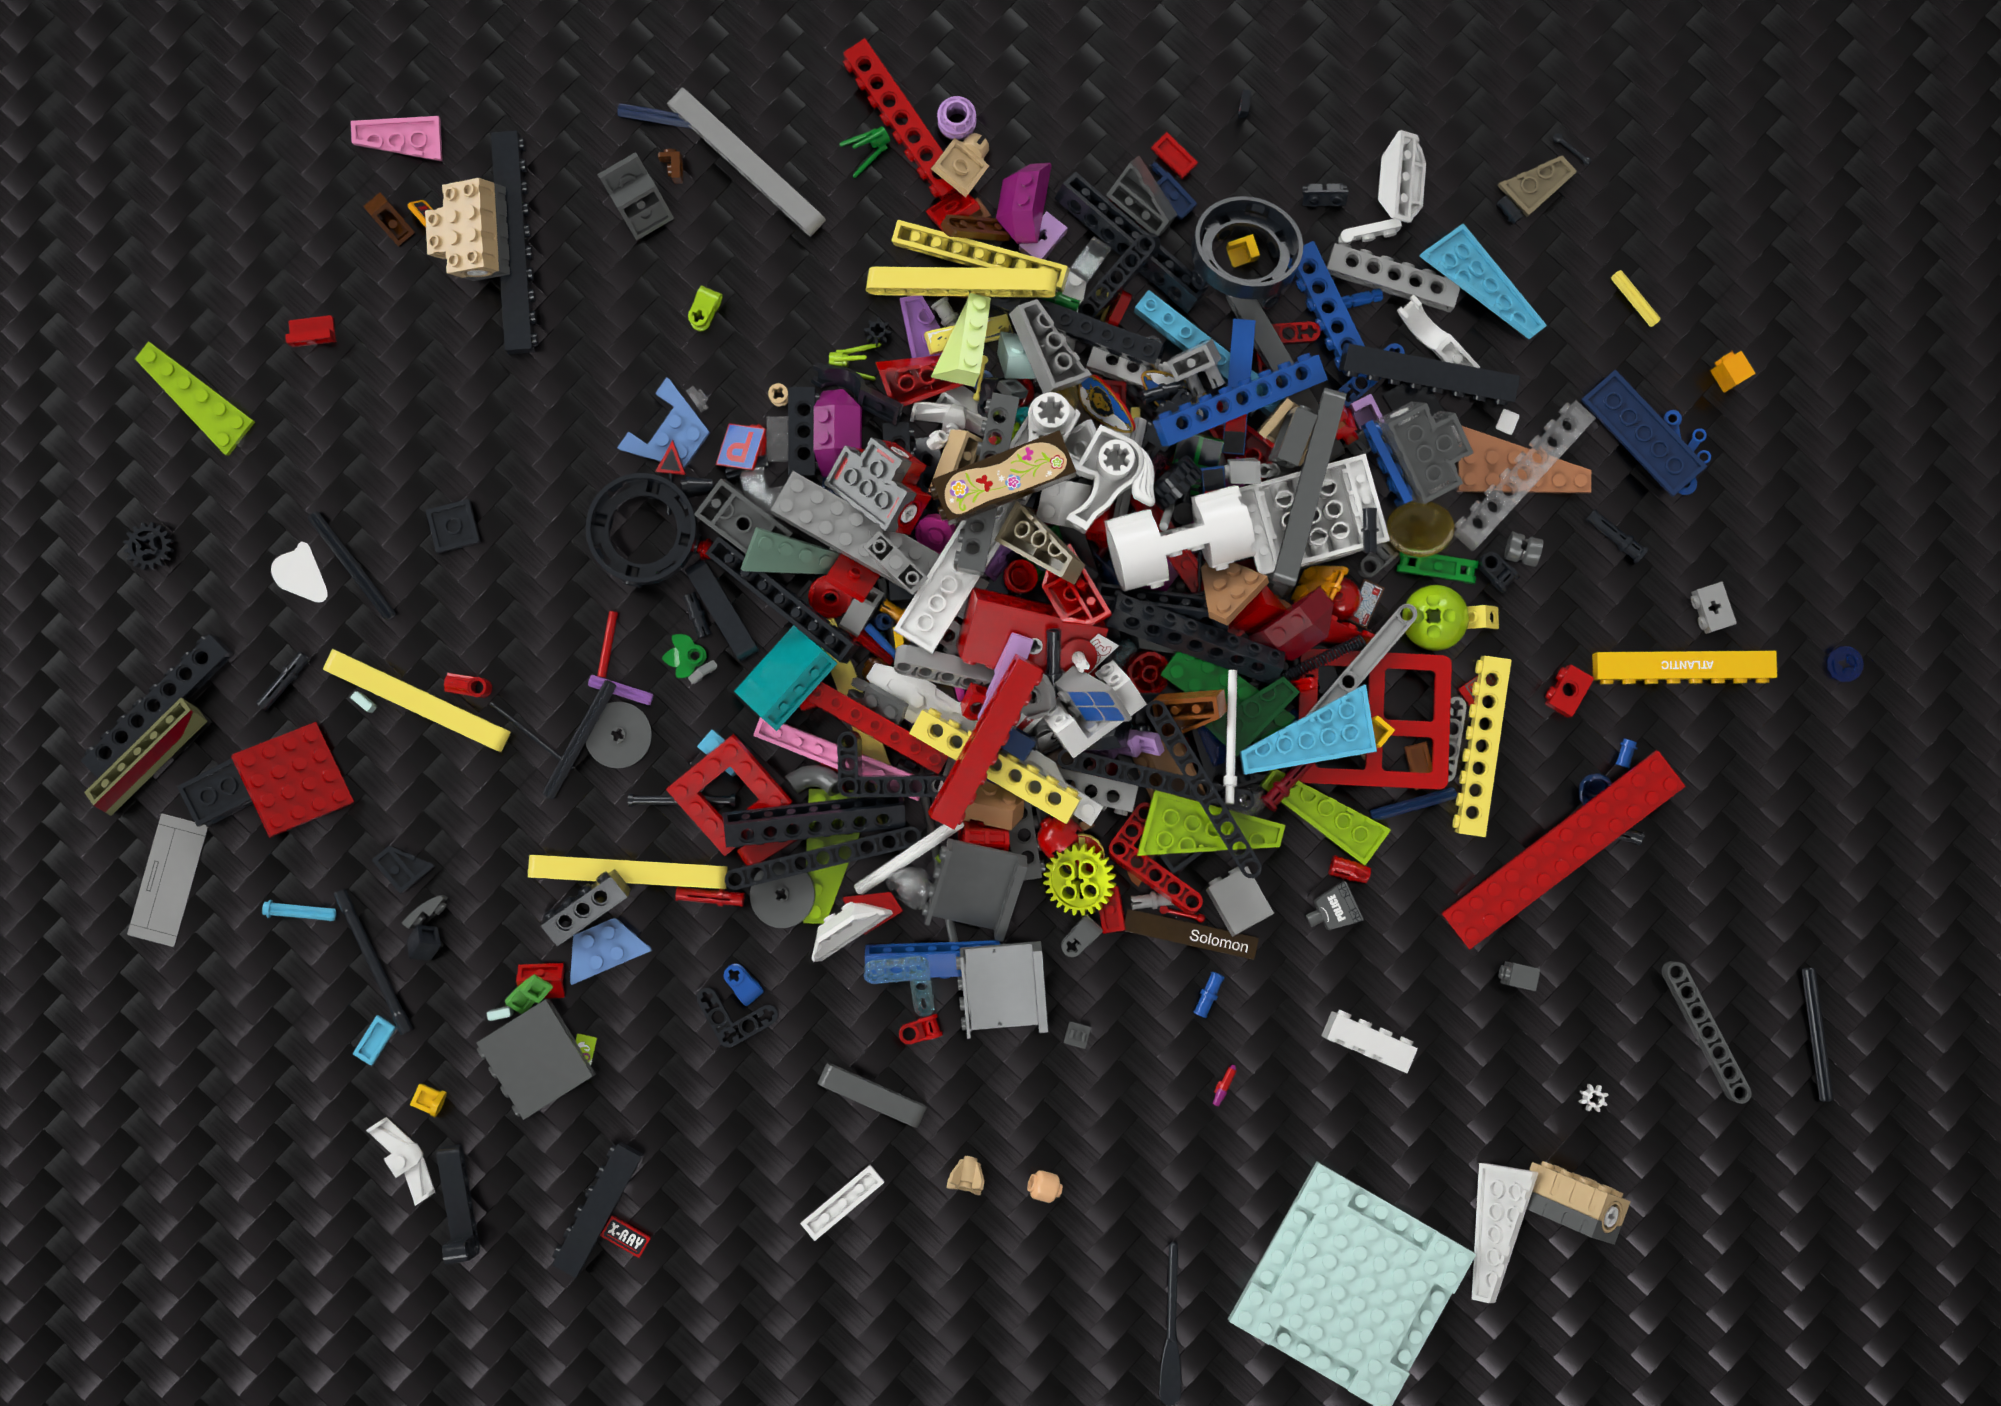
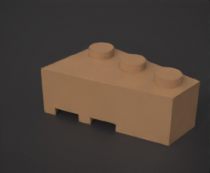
M986 780L982 786L979 785L975 792L977 793L976 799L972 805L967 806L965 810L966 816L963 821L970 822L973 819L983 821L984 825L1012 830L1023 818L1025 800Z

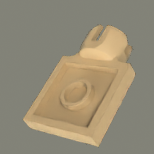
M977 133L969 134L963 142L954 138L931 168V170L965 197L989 167L984 161V157L989 151V143L984 139L979 145L977 141L982 135Z

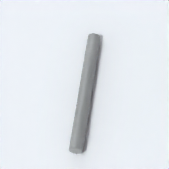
M1177 500L1165 508L1159 524L1160 530L1166 531L1168 529Z

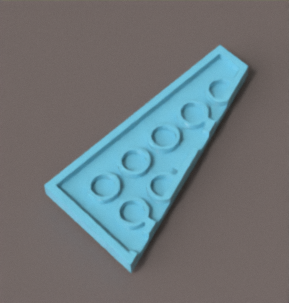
M1464 224L1457 227L1419 255L1528 339H1531L1547 326Z
M1366 685L1356 688L1240 751L1243 774L1377 752Z

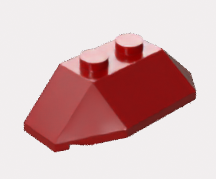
M1071 544L1067 545V547L1077 556ZM1085 568L1082 570L1075 585L1046 569L1042 588L1062 623L1093 626L1112 615Z

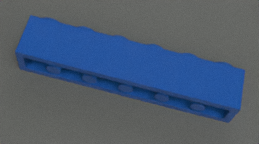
M1000 941L865 945L866 980L927 979L931 977L946 979L961 977V970H957L956 957L960 956V948L999 945Z

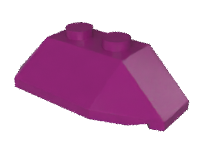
M1051 163L1029 164L1003 179L996 219L1017 244L1038 243Z
M844 389L822 391L820 400H817L814 406V453L822 477L827 478L844 446L862 449V407Z

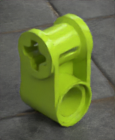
M700 286L688 314L689 321L695 330L705 331L708 329L715 312L721 304L723 294ZM702 315L704 319H699L698 322H696L695 318H700Z

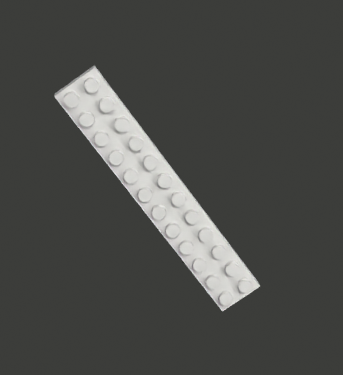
M1028 416L1011 441L1010 449L1028 442ZM1032 494L1027 496L1026 501L1017 499L997 508L986 567L1001 545L995 541V538L1015 502L1018 501L1026 505ZM964 520L957 527L927 575L928 579L920 586L894 628L895 632L931 654L937 648L981 577L979 575L957 571L958 565L954 564L956 551H961L962 543L958 542L960 529H965L967 521ZM980 523L971 525V529L974 532H981L984 529ZM973 544L966 548L970 554L979 552V548Z

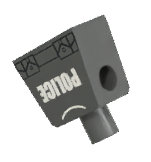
M1346 881L1339 882L1316 898L1313 902L1317 910L1306 915L1311 927L1323 922L1326 930L1364 920Z

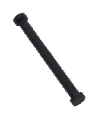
M628 794V807H634V805H679L672 796H634V794ZM731 794V796H704L711 805H731V807H736V794Z

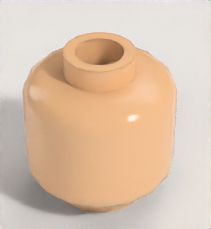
M1037 1171L1035 1174H1032L1027 1186V1190L1033 1199L1051 1203L1056 1197H1060L1063 1188L1058 1175L1046 1171Z

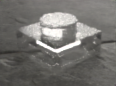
M692 386L686 390L700 412L708 408L705 403L708 398L701 389L697 391Z

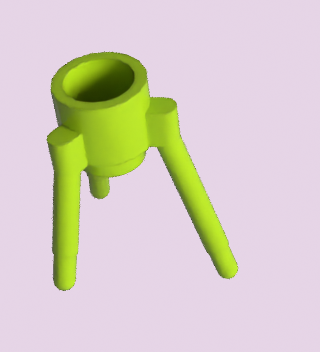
M874 343L830 352L829 364L848 368L849 361L867 359L866 355L848 356V354L880 347L881 343L878 346ZM858 373L863 379L875 380L874 376Z

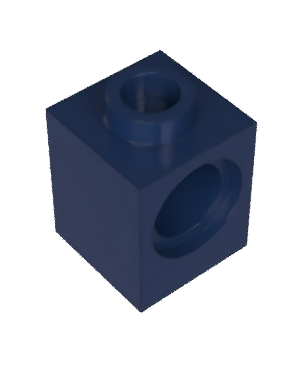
M1014 726L1009 731L1010 737L1006 745L1001 746V748L1024 762L1038 740Z

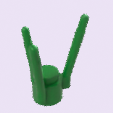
M883 126L839 143L840 146H845L857 142L852 146L854 149L869 142L873 148L878 147L853 174L854 178L881 152L888 149L886 144L891 140Z

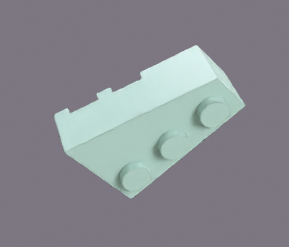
M1000 331L997 355L1005 379H1036L1018 334Z

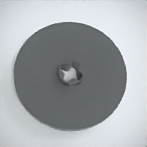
M625 702L607 703L585 743L589 753L600 764L611 768L630 767L639 762L649 750L652 740L651 725L646 715L636 706ZM621 729V734L624 735V738L615 741L613 732H618Z
M777 862L773 865L772 870L775 874L781 875L785 872L786 867L782 862ZM794 863L797 869H804L800 865ZM762 869L756 874L754 880H760L763 877L764 872ZM807 872L751 886L750 902L757 917L769 926L789 928L798 925L805 920L813 908L815 902L813 880ZM779 890H780V891L786 890V891H785V895L787 896L786 899H785V898L779 899L780 896H781V895L778 893Z

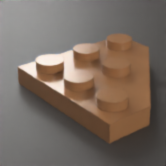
M1207 562L1201 567L1209 617L1227 626L1269 583L1268 576L1235 562L1229 563V568L1216 571V568L1209 567Z

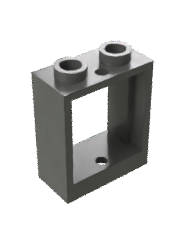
M1300 405V407H1295L1286 413L1270 453L1269 462L1276 463L1286 469L1299 465L1318 416L1312 413L1313 410L1311 408Z

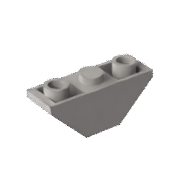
M880 531L863 546L877 565L910 594L913 595L928 579Z

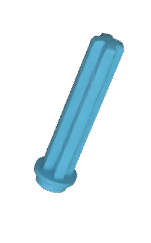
M269 900L264 902L262 914L266 915L267 918L275 915L334 921L336 909L279 904Z

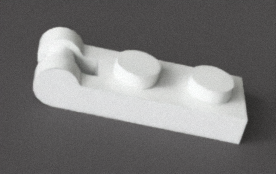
M1390 219L1345 229L1341 232L1338 243L1342 242L1350 245L1352 241L1361 239L1362 242L1372 241L1375 239V236H1394L1402 226L1401 221Z

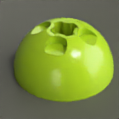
M1442 585L1425 586L1414 592L1406 602V604L1413 605L1417 610L1416 620L1405 631L1409 639L1417 646L1430 651L1445 650L1455 645L1464 636L1469 623V612L1463 598L1453 589ZM1404 608L1402 619L1406 621L1411 620L1412 611Z

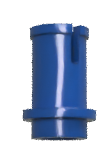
M1624 739L1623 743L1620 742L1622 746L1615 763L1616 765L1630 768L1634 750L1638 748L1636 747L1637 742Z

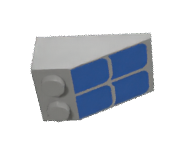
M1072 666L1054 683L1059 691L1057 695L1063 702L1068 704L1067 710L1075 718L1080 717L1085 721H1130L1132 719L1112 687L1086 672H1079L1075 666Z

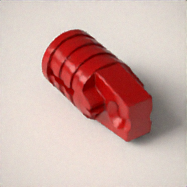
M1334 855L1328 874L1349 881L1367 883L1371 875V868L1356 861H1350L1349 859Z

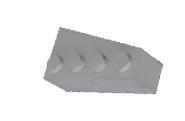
M1038 299L1018 305L1009 314L1043 394L1048 392L1055 393L1080 384L1092 375L1080 363L1077 353H1073L1065 342L1067 340L1064 335L1057 331L1053 325V320Z

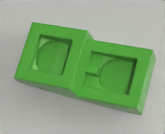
M534 974L521 983L505 999V1003L510 1008L523 1014L535 1002L539 1004L553 988V985Z

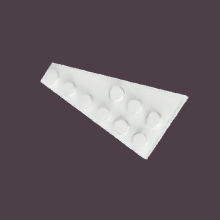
M1479 1163L1474 1247L1476 1256L1474 1258L1472 1284L1473 1300L1486 1303L1496 1302L1539 1172Z

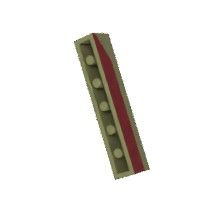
M181 697L84 792L93 806L112 816L207 722L206 718L197 707Z

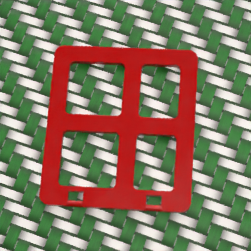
M1310 649L1300 656V662L1306 661L1310 657L1313 658V656L1319 655V653L1325 652L1327 649ZM1350 651V654L1347 652V655L1344 654L1340 658L1337 656V660L1334 658V661L1331 660V663H1325L1324 666L1348 667L1361 651ZM1386 653L1368 674V700L1371 718L1379 716L1395 729L1391 736L1431 738L1433 744L1432 770L1430 773L1384 771L1382 769V746L1377 748V752L1366 753L1365 768L1363 770L1318 768L1314 763L1299 781L1312 784L1417 789L1445 788L1448 784L1452 672L1450 658L1444 655ZM1319 665L1318 669L1315 667V670L1312 669L1308 673L1305 671V675L1302 673L1300 679L1306 678V675H1313V677L1318 679ZM1386 669L1434 672V712L1431 722L1387 720L1384 718ZM1318 688L1299 693L1298 720L1305 717L1317 703Z

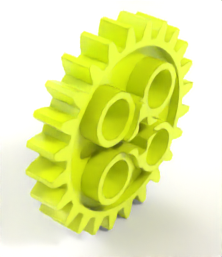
M1074 843L1072 849L1068 846L1061 853L1056 851L1058 856L1054 855L1053 858H1050L1053 863L1048 862L1046 864V867L1050 870L1044 872L1043 875L1049 877V879L1045 880L1043 884L1050 885V888L1045 892L1053 893L1050 901L1057 899L1059 902L1056 907L1059 908L1061 905H1064L1065 913L1072 909V913L1075 916L1078 910H1080L1081 915L1084 916L1088 909L1093 914L1095 907L1101 910L1103 908L1102 903L1107 904L1109 902L1107 896L1114 894L1109 889L1116 886V883L1110 881L1116 877V874L1109 872L1114 866L1106 865L1109 857L1102 859L1103 851L1097 854L1094 853L1095 846L1087 850V844L1084 843L1081 849H1079L1078 844ZM1076 860L1079 861V869H1078ZM1085 863L1092 864L1094 872H1088L1085 869ZM1064 864L1071 867L1072 874L1064 872ZM1078 875L1080 879L1084 880L1082 883H1080V880H1076ZM1087 885H1093L1096 888L1097 893H1090L1087 889ZM1067 886L1074 889V896L1067 894ZM1080 892H1082V895L1084 896L1083 899L1080 898Z

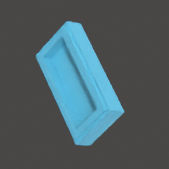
M377 1015L354 1050L353 1055L371 1066L374 1065L397 1026Z

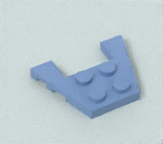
M666 377L655 394L674 407L648 444L628 432L617 448L623 452L661 462L669 445L674 440L685 469L710 432L670 379Z

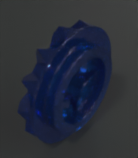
M1839 647L1832 651L1827 659V670L1830 671L1833 678L1840 682L1853 681L1862 673L1864 665L1862 656L1852 647ZM1846 658V663L1853 667L1845 668L1843 671L1842 666L1837 662L1844 661Z

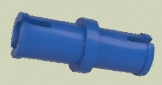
M1213 971L1211 972L1205 988L1200 992L1202 995L1193 1011L1194 1013L1207 1018L1213 1001L1218 998L1217 993L1225 978L1224 976Z

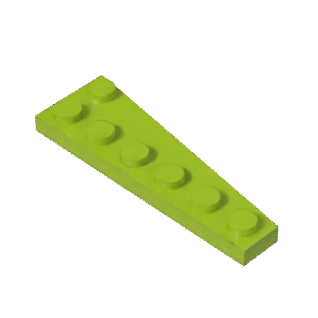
M149 341L135 358L225 455L229 456L255 423V421Z
M1277 769L1270 770L1259 786L1269 792L1273 787L1272 784L1275 781H1280L1286 774ZM1300 781L1290 789L1288 798L1284 797L1281 803L1362 865L1367 864L1391 831L1384 825Z

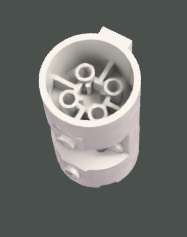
M1233 485L1191 497L1194 523L1159 532L1150 509L1104 521L1109 553L1122 590L1128 591L1143 586H1150L1151 589L1164 586V581L1169 580L1166 556L1175 557L1182 555V550L1185 549L1191 551L1201 549L1208 566L1216 568V571L1229 568V563L1255 556L1256 549L1252 548L1251 543L1256 542L1247 506H1244L1239 501L1242 499L1239 487Z

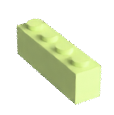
M969 293L964 308L931 375L932 378L975 387L981 370L991 302L990 297Z

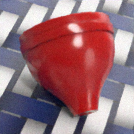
M1023 559L1015 560L1004 569L1003 580L1005 586L1011 592L1022 594L1031 591L1035 587L1038 574L1034 565L1029 561Z

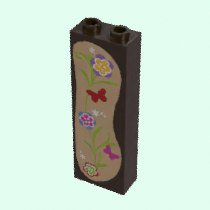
M1058 430L933 478L932 486L929 489L933 499H938L941 507L938 508V512L942 521L946 520L949 526L1074 478L1077 471L1061 432Z

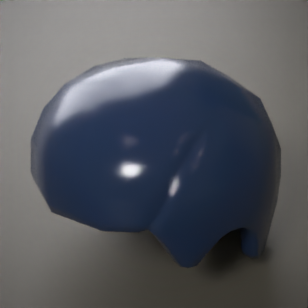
M1599 773L1586 776L1579 784L1578 794L1582 804L1585 805L1610 786L1612 783L1609 778Z

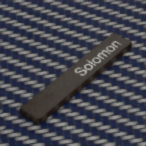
M1127 909L1125 917L1126 930L1124 931L1252 960L1255 958L1259 940L1257 937L1237 934L1232 937L1230 932L1131 909Z

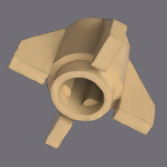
M964 1156V1159H960L950 1173L946 1188L960 1189L981 1195L985 1181L981 1164L977 1162L978 1159L970 1156Z

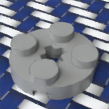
M1044 674L1040 684L1037 687L1034 686L1032 690L1037 695V701L1032 698L1029 704L1023 706L1020 713L1028 716L1026 718L1039 719L1049 714L1056 706L1054 688L1047 675Z

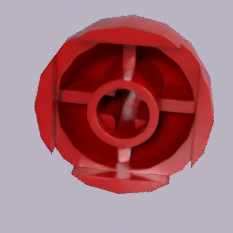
M1343 577L1340 584L1341 589L1333 599L1332 615L1338 617L1337 621L1342 622L1351 619L1357 613L1361 606L1362 597L1359 587L1346 577Z
M1141 651L1129 658L1125 666V674L1131 679L1139 693H1160L1168 684L1167 680L1160 675L1168 661L1164 656L1154 651Z
M1049 815L1040 822L1041 828L1038 831L1037 840L1043 853L1048 858H1053L1054 855L1052 853L1056 850L1059 853L1064 851L1078 837L1075 832H1081L1082 828L1072 818L1065 824L1055 817L1051 818Z

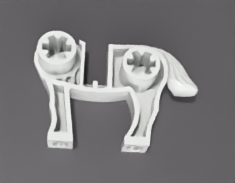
M1048 392L1038 396L1033 400L1028 410V442L1060 430L1063 440L1066 442L1081 413L1077 409L1074 410L1068 401L1058 393ZM1100 425L1081 459L1069 453L1077 471L1076 475L1093 480V488L1088 500L1081 507L1069 513L1065 524L1085 534L1093 522L1105 513L1123 492L1131 487L1134 499L1149 507L1155 504V472L1152 461L1146 451L1132 439ZM1027 496L1020 499L1026 501Z

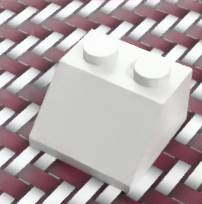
M1066 480L1043 489L1037 516L1043 522L1070 527L1065 524L1069 513L1081 507L1091 495L1092 486Z

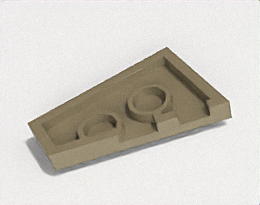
M1559 156L1532 170L1518 174L1507 181L1500 182L1497 186L1528 217L1577 171L1563 156Z

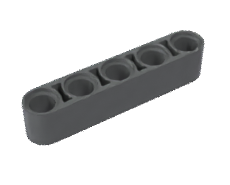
M826 1063L818 1081V1084L824 1088L916 1128L919 1127L927 1109V1106L831 1063Z

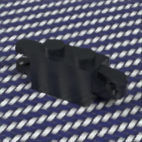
M1181 389L1171 401L1167 400L1166 403L1162 401L1155 413L1160 414L1168 410L1174 413L1179 410L1178 406L1191 402L1193 395ZM1180 417L1176 421L1179 429L1183 427V420ZM1149 420L1146 424L1141 448L1145 450L1149 442L1156 446L1149 454L1151 461H1153L1160 450L1167 452L1170 446L1162 447L1154 424Z

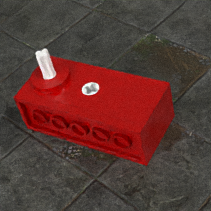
M974 587L968 599L956 648L963 662L970 665H976V663L985 664V667L994 670L1011 633L1014 632L1033 639L1027 660L1039 665L1043 670L1042 674H1044L1047 666L1046 630L1058 628L1061 629V669L1067 672L1072 666H1075L1079 672H1086L1088 674L1097 663V651L1090 641L1097 634L1106 638L1108 628L1103 620L1093 626L1062 623L1053 605ZM1097 667L1089 675L1094 677Z

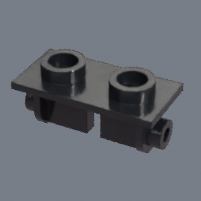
M1307 183L1306 186H1302V206L1346 205L1349 192L1347 185H1343V183L1326 184V190H1323L1322 184Z

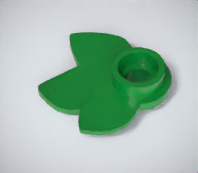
M675 634L672 635V642L675 648L667 651L663 655L662 660L672 667H677V678H687L694 672L696 667L701 666L705 662L707 654L702 646L694 644L691 637ZM694 652H698L700 655L697 660L692 659Z

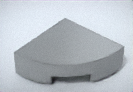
M714 660L706 663L694 671L688 679L692 684L699 682L704 675L712 673L717 668V664Z

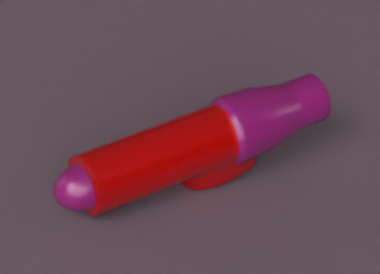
M1235 1065L1228 1067L1223 1080L1219 1081L1214 1091L1216 1093L1215 1099L1212 1104L1218 1107L1225 1098L1236 1073Z

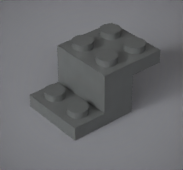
M636 152L598 174L636 241L674 219Z

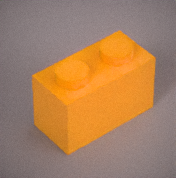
M1733 351L1714 362L1716 367L1710 370L1724 393L1756 374L1742 351L1734 354Z

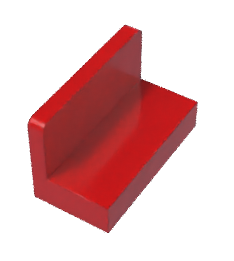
M331 315L290 320V334H285L286 343L291 347L336 342L334 319Z
M564 964L518 965L517 987L535 974L553 985V988L543 999L564 998Z

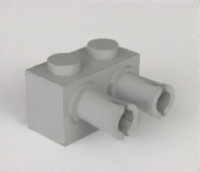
M1213 339L1179 353L1167 361L1175 381L1185 380L1193 398L1206 392L1197 375L1200 371H1205L1212 389L1225 383L1217 367L1218 362L1222 358Z

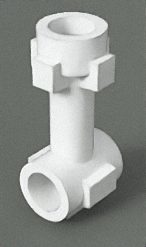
M943 430L934 431L926 441L927 446L933 451L940 450L945 446L949 434H946Z

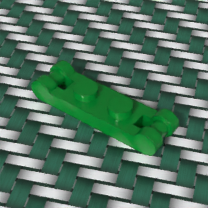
M1405 549L1399 550V557L1401 558L1396 572L1475 584L1476 582L1474 573L1475 569L1478 568V561ZM1409 558L1416 559L1415 567L1408 566ZM1461 566L1466 567L1465 575L1460 574Z

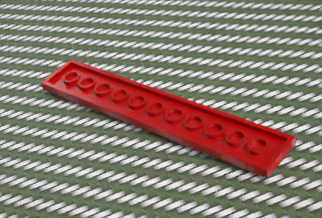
M1656 750L1441 914L1470 950L1686 786L1661 753Z

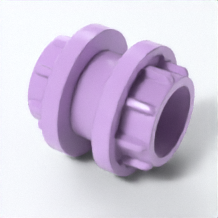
M953 96L942 102L937 113L938 126L941 133L951 140L954 138L963 140L969 134H972L976 127V111L973 104L968 99L960 96ZM954 114H961L965 119L960 123H953L949 120V117Z

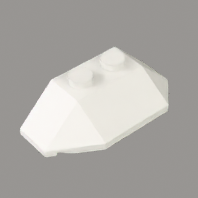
M1400 130L1381 158L1378 200L1391 218L1409 223L1423 207L1426 161L1422 148L1418 143V135Z
M849 902L841 908L842 911L840 913L829 915L823 920L824 923L818 927L812 953L813 962L823 961L891 916L893 914L892 911L865 903Z

